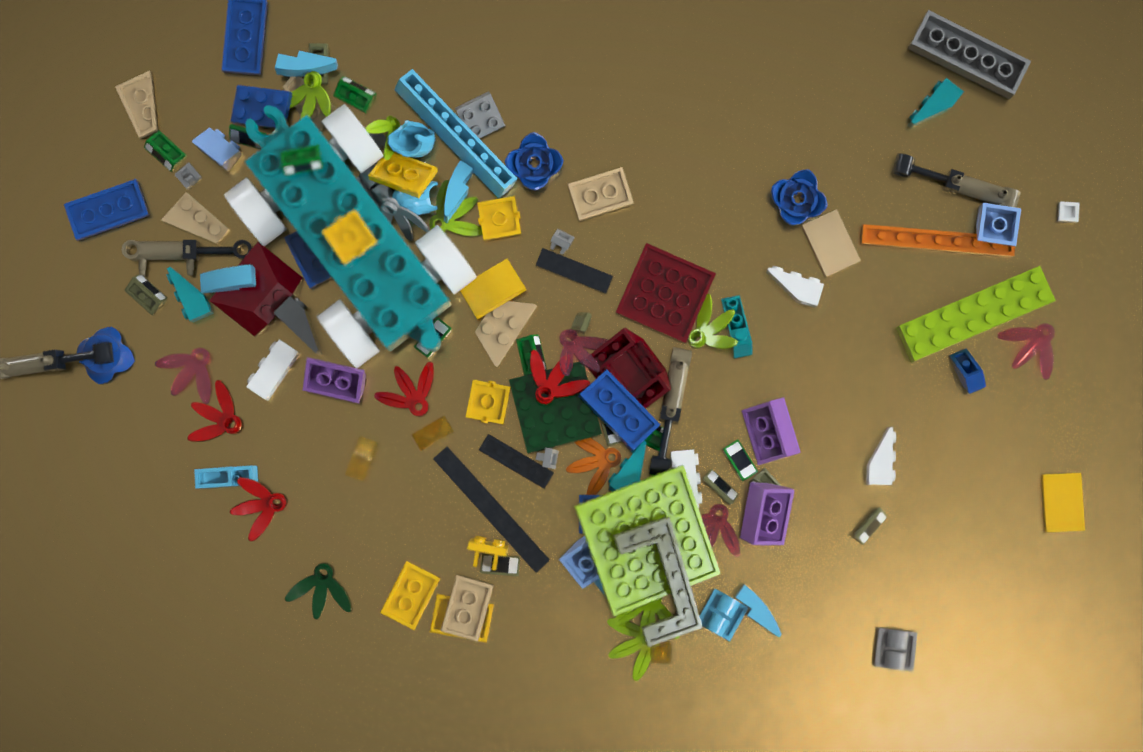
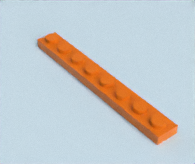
M862 225L861 244L1007 257H1013L1015 254L1014 246L977 241V234Z

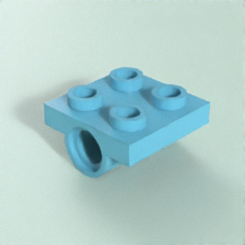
M714 588L699 617L703 627L730 641L749 607Z

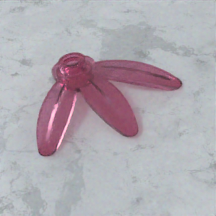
M1043 323L1036 329L1026 327L1011 328L998 333L999 339L1007 341L1031 339L1018 353L1012 367L1017 369L1026 364L1041 348L1040 367L1042 376L1045 380L1050 378L1054 365V355L1050 341L1055 336V330L1050 324ZM1044 329L1048 330V336L1043 334Z
M572 329L562 331L559 340L564 346L560 355V368L563 375L569 376L571 373L573 353L584 366L593 371H600L597 361L584 348L596 350L607 342L608 339L578 337L576 331Z
M196 348L192 351L191 355H167L155 362V366L159 368H176L186 365L174 380L171 395L175 396L181 392L196 373V385L199 396L204 404L209 403L211 386L205 365L208 364L210 355L206 349ZM198 354H203L202 360L196 359Z
M716 504L711 507L709 514L701 515L704 526L708 525L706 532L711 547L713 548L720 529L723 540L730 552L735 557H739V541L734 529L727 521L729 511L726 506ZM721 510L723 514L717 516L715 512Z

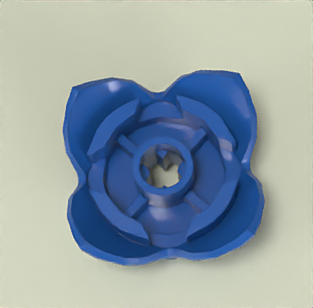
M532 132L523 138L518 149L512 150L507 155L505 165L521 180L526 188L539 190L547 184L550 177L559 172L564 160L556 149L548 147L543 136ZM532 159H536L540 164L537 167H532V165H529V162H532Z
M809 169L798 171L790 179L779 180L771 187L772 199L778 206L782 219L789 225L801 224L809 217L820 215L828 207L825 195L817 189L818 182L816 176ZM801 195L800 199L803 202L796 203L793 196Z
M113 327L98 330L92 337L84 339L77 348V353L92 351L93 344L112 343L113 363L94 364V359L80 361L85 366L89 377L98 384L109 382L114 373L128 370L135 362L132 351L122 344L120 333Z

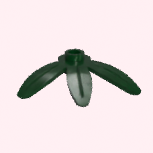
M327 563L318 564L314 569L313 575L296 583L285 596V601L290 602L303 596L316 586L312 600L313 618L318 619L325 607L328 588L334 600L344 611L349 613L352 610L346 591L338 581L332 578L333 569ZM322 569H325L327 571L326 575H323L321 573Z

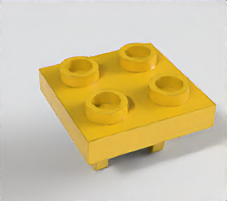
M475 536V538L469 540L467 549L475 551L473 567H477L480 552L495 554L492 570L496 571L499 555L506 557L509 545H506L503 540L494 539L493 542L486 541V537Z

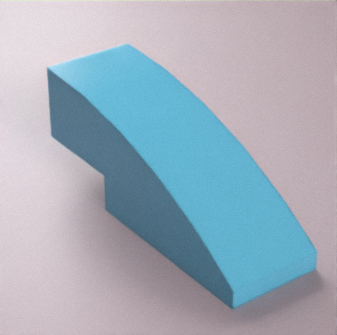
M299 51L297 57L278 53L275 64L277 75L289 77H305L311 71L324 74L334 71L338 67L336 58Z
M461 160L450 178L446 191L444 205V222L448 223L466 198L469 191L466 183L472 176L473 168Z
M242 265L200 274L201 293L256 287L255 267L252 265Z
M253 465L194 469L195 489L240 486L237 483L238 478H248L258 482L257 466Z
M743 584L735 598L750 608L746 615L780 638L782 634L770 610L751 589Z

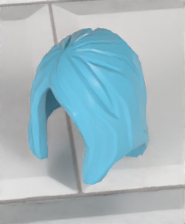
M406 120L403 125L387 137L388 144L393 151L404 157L413 158L423 157L430 153L436 139L433 130L428 129L421 123Z
M431 181L420 198L398 190L393 192L392 198L396 199L401 207L409 209L417 215L430 213L438 209L437 206L431 205L429 198L430 189L437 186L438 182Z

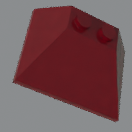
M259 241L238 264V266L252 265L255 267L256 287L215 292L209 300L253 336H256L275 317L274 312L293 295L303 278Z
M627 328L620 330L582 360L596 379L608 370L645 409L671 390L665 367L645 340Z

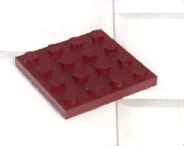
M646 243L615 313L682 343H686L716 273Z

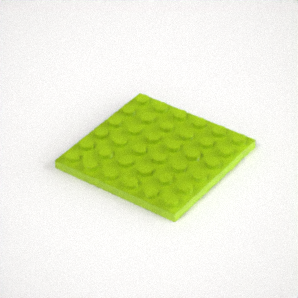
M684 465L677 466L574 506L613 616L671 594L656 543L620 555L613 536L615 534L668 516L673 526L690 586L721 574Z

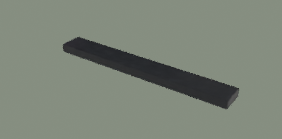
M448 446L433 458L535 573L550 561Z

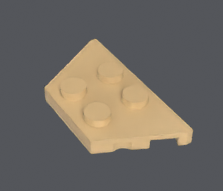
M508 301L486 314L475 333L495 367L498 368L537 308L536 304Z

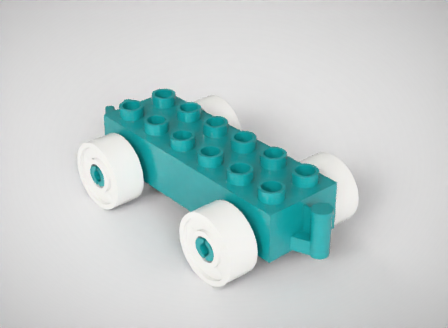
M345 104L321 121L333 137L329 141L325 139L308 115L289 128L288 122L281 111L269 105L265 106V114L276 124L275 131L270 135H263L259 132L256 122L253 119H248L246 121L247 134L262 149L245 161L246 165L265 189L259 192L248 177H246L224 194L227 201L263 246H266L287 230L276 214L277 211L282 210L358 310L352 314L342 300L339 299L317 316L325 330L355 368H359L380 352L369 336L373 331L390 352L409 337L421 343L430 352L438 351L441 347V340L438 333H436L433 319L452 304L437 285V282L442 280L453 295H455L477 278L469 264L438 225L414 242L425 257V260L420 263L344 163L349 158L356 169L363 173L384 157L373 139ZM319 144L323 162L322 169L288 176L284 175L280 152ZM353 210H356L378 243L365 251V254H362L361 257H357L344 265L322 231L333 225L337 218H343Z

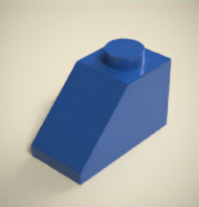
M967 348L949 355L957 376L968 394L986 387L983 370Z

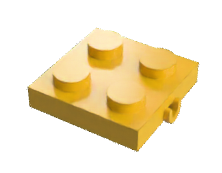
M515 196L477 202L480 216L478 222L482 228L484 241L521 235L519 223L521 218L520 212L517 211Z
M353 210L343 218H337L333 225L322 231L344 265L357 257H361L362 254H365V251L378 243L356 210Z
M473 380L466 418L481 420L480 422L487 424L492 422L504 425L511 387L496 384L494 381L483 382Z

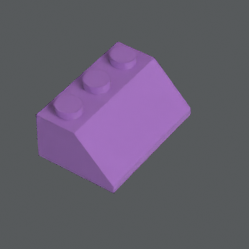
M307 357L303 391L359 403L364 391L366 373L361 369Z
M784 398L742 410L758 465L801 453Z
M750 482L740 538L752 545H784L795 489L769 483Z

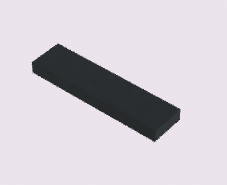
M542 248L535 265L604 294L607 293L613 278L610 274L545 248Z
M490 434L486 436L479 448V451L543 489L546 488L554 474L551 470L542 467L541 464Z

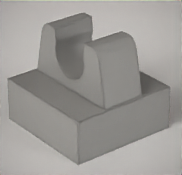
M189 162L174 174L187 190L202 178Z
M557 229L551 239V249L553 250L558 245L562 248L560 254H564L571 246L575 237Z
M546 448L545 453L537 452L536 460L543 461L542 467L556 469L559 450Z

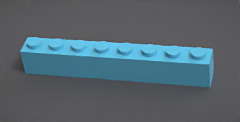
M413 69L398 80L394 90L464 163L473 168L474 174L498 199L513 187L518 178Z

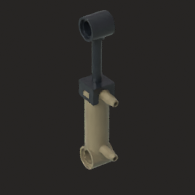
M898 153L892 169V173L895 175L909 178L913 172L944 182V191L954 194L960 193L995 205L1017 207L1021 192L1016 189L1000 187L978 180L954 169H951L947 175L914 165L915 158L910 155Z
M128 240L124 242L121 250L122 254L129 260L139 261L138 270L141 276L145 275L146 260H185L187 275H193L194 261H200V254H234V256L243 260L248 252L245 255H240V248L247 246L249 252L253 246L246 240H238L233 247H200V242L197 240ZM132 246L137 247V252L134 255L129 254V249Z
M96 343L92 345L93 350L90 352L64 355L63 350H49L37 354L0 358V379L46 371L66 370L65 363L94 359V364L113 363L112 343Z
M673 347L668 372L671 390L664 394L659 421L665 423L658 456L652 455L649 474L651 475L667 471L671 466V459L666 458L672 424L678 425L692 356L691 350Z

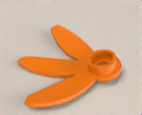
M589 438L574 443L596 456L577 460L570 464L566 471L568 473H581L599 467L592 477L587 490V495H596L604 486L610 472V467H615L620 463L621 454L615 448L605 450L597 441ZM609 454L615 455L614 461L608 459Z

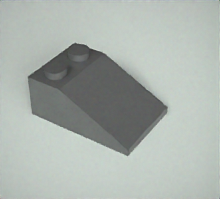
M289 297L274 314L307 346L321 356L323 353L309 313L305 310L307 306L297 297L295 299Z

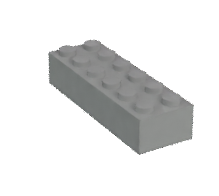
M930 10L924 15L908 47L909 50L1009 100L1015 95L1031 63L1030 60Z

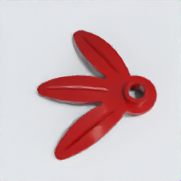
M536 350L531 351L530 367L533 379L538 386L535 398L539 403L549 404L553 401L554 397L575 395L590 385L589 380H577L557 386L567 372L570 362L569 355H565L552 369L548 380H546L545 368L539 353ZM545 393L548 395V397L544 398L541 396V394Z
M428 362L424 366L419 377L417 391L406 372L399 366H395L394 374L396 381L406 397L391 392H376L374 398L391 407L409 408L410 412L415 416L424 415L428 410V403L425 398L433 381V363ZM416 403L422 404L421 410L415 409Z
M220 380L215 382V390L223 413L207 404L192 402L191 407L198 414L217 424L192 432L187 437L189 441H206L223 434L225 431L229 434H235L241 429L242 422L238 416L234 415L231 395ZM235 422V426L231 428V423Z
M238 478L237 483L244 490L261 498L242 502L230 510L232 515H247L262 511L254 521L248 535V540L254 541L267 528L274 512L283 510L287 501L283 494H271L266 487L257 481L248 478ZM274 499H279V500H280V503H279V504H275V503L273 502V500H274Z

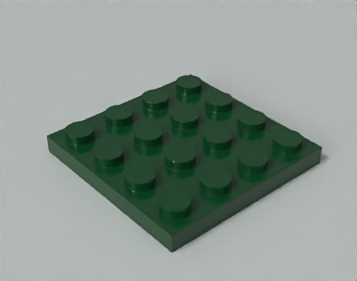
M583 361L569 364L564 378L557 386L577 380H588ZM552 369L545 370L546 380H548ZM532 374L509 379L527 454L602 435L597 415L579 397L580 393L567 397H554L551 403L541 404L535 398L538 386ZM545 393L541 394V396L544 398L548 397V395Z

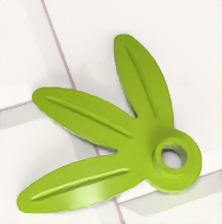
M316 71L307 73L304 77V84L292 92L290 108L299 104L306 97L300 119L306 115L311 118L315 109L316 98L324 116L327 117L331 113L330 98L321 86V75Z
M388 116L386 120H376L370 123L365 130L368 134L388 132V135H390L400 127V122L397 118ZM386 138L383 156L385 160H389L395 151L391 149L388 144V138Z
M445 180L437 194V215L430 219V229H433L436 221L440 220L442 222L440 228L443 232L449 230L466 236L483 235L482 228L475 224L454 221L473 208L478 201L477 197L464 199L448 223L444 222L445 197L449 180Z
M707 293L697 317V329L692 330L689 334V344L694 348H700L705 344L718 349L736 346L738 340L729 336L715 335L730 323L735 310L731 309L724 312L709 324L712 314V298Z
M661 597L618 614L613 620V625L618 626L626 623L644 611L640 624V640L642 644H646L641 627L654 623L655 614H657L659 620L671 617L672 614L661 604Z
M610 618L607 620L609 626L620 633L636 638L615 647L608 654V657L611 659L622 658L641 649L633 670V680L638 681L649 666L652 647L658 644L649 647L646 644H642L640 640V626L630 621L615 626L613 625L614 618Z

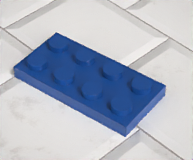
M228 0L222 72L261 75L267 0Z
M137 179L64 204L77 241L150 216Z
M608 370L603 372L579 394V397L631 451L635 450L660 426L658 421Z

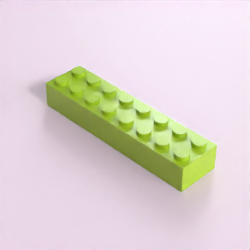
M1038 266L896 327V330L912 363L1056 300L1041 266Z

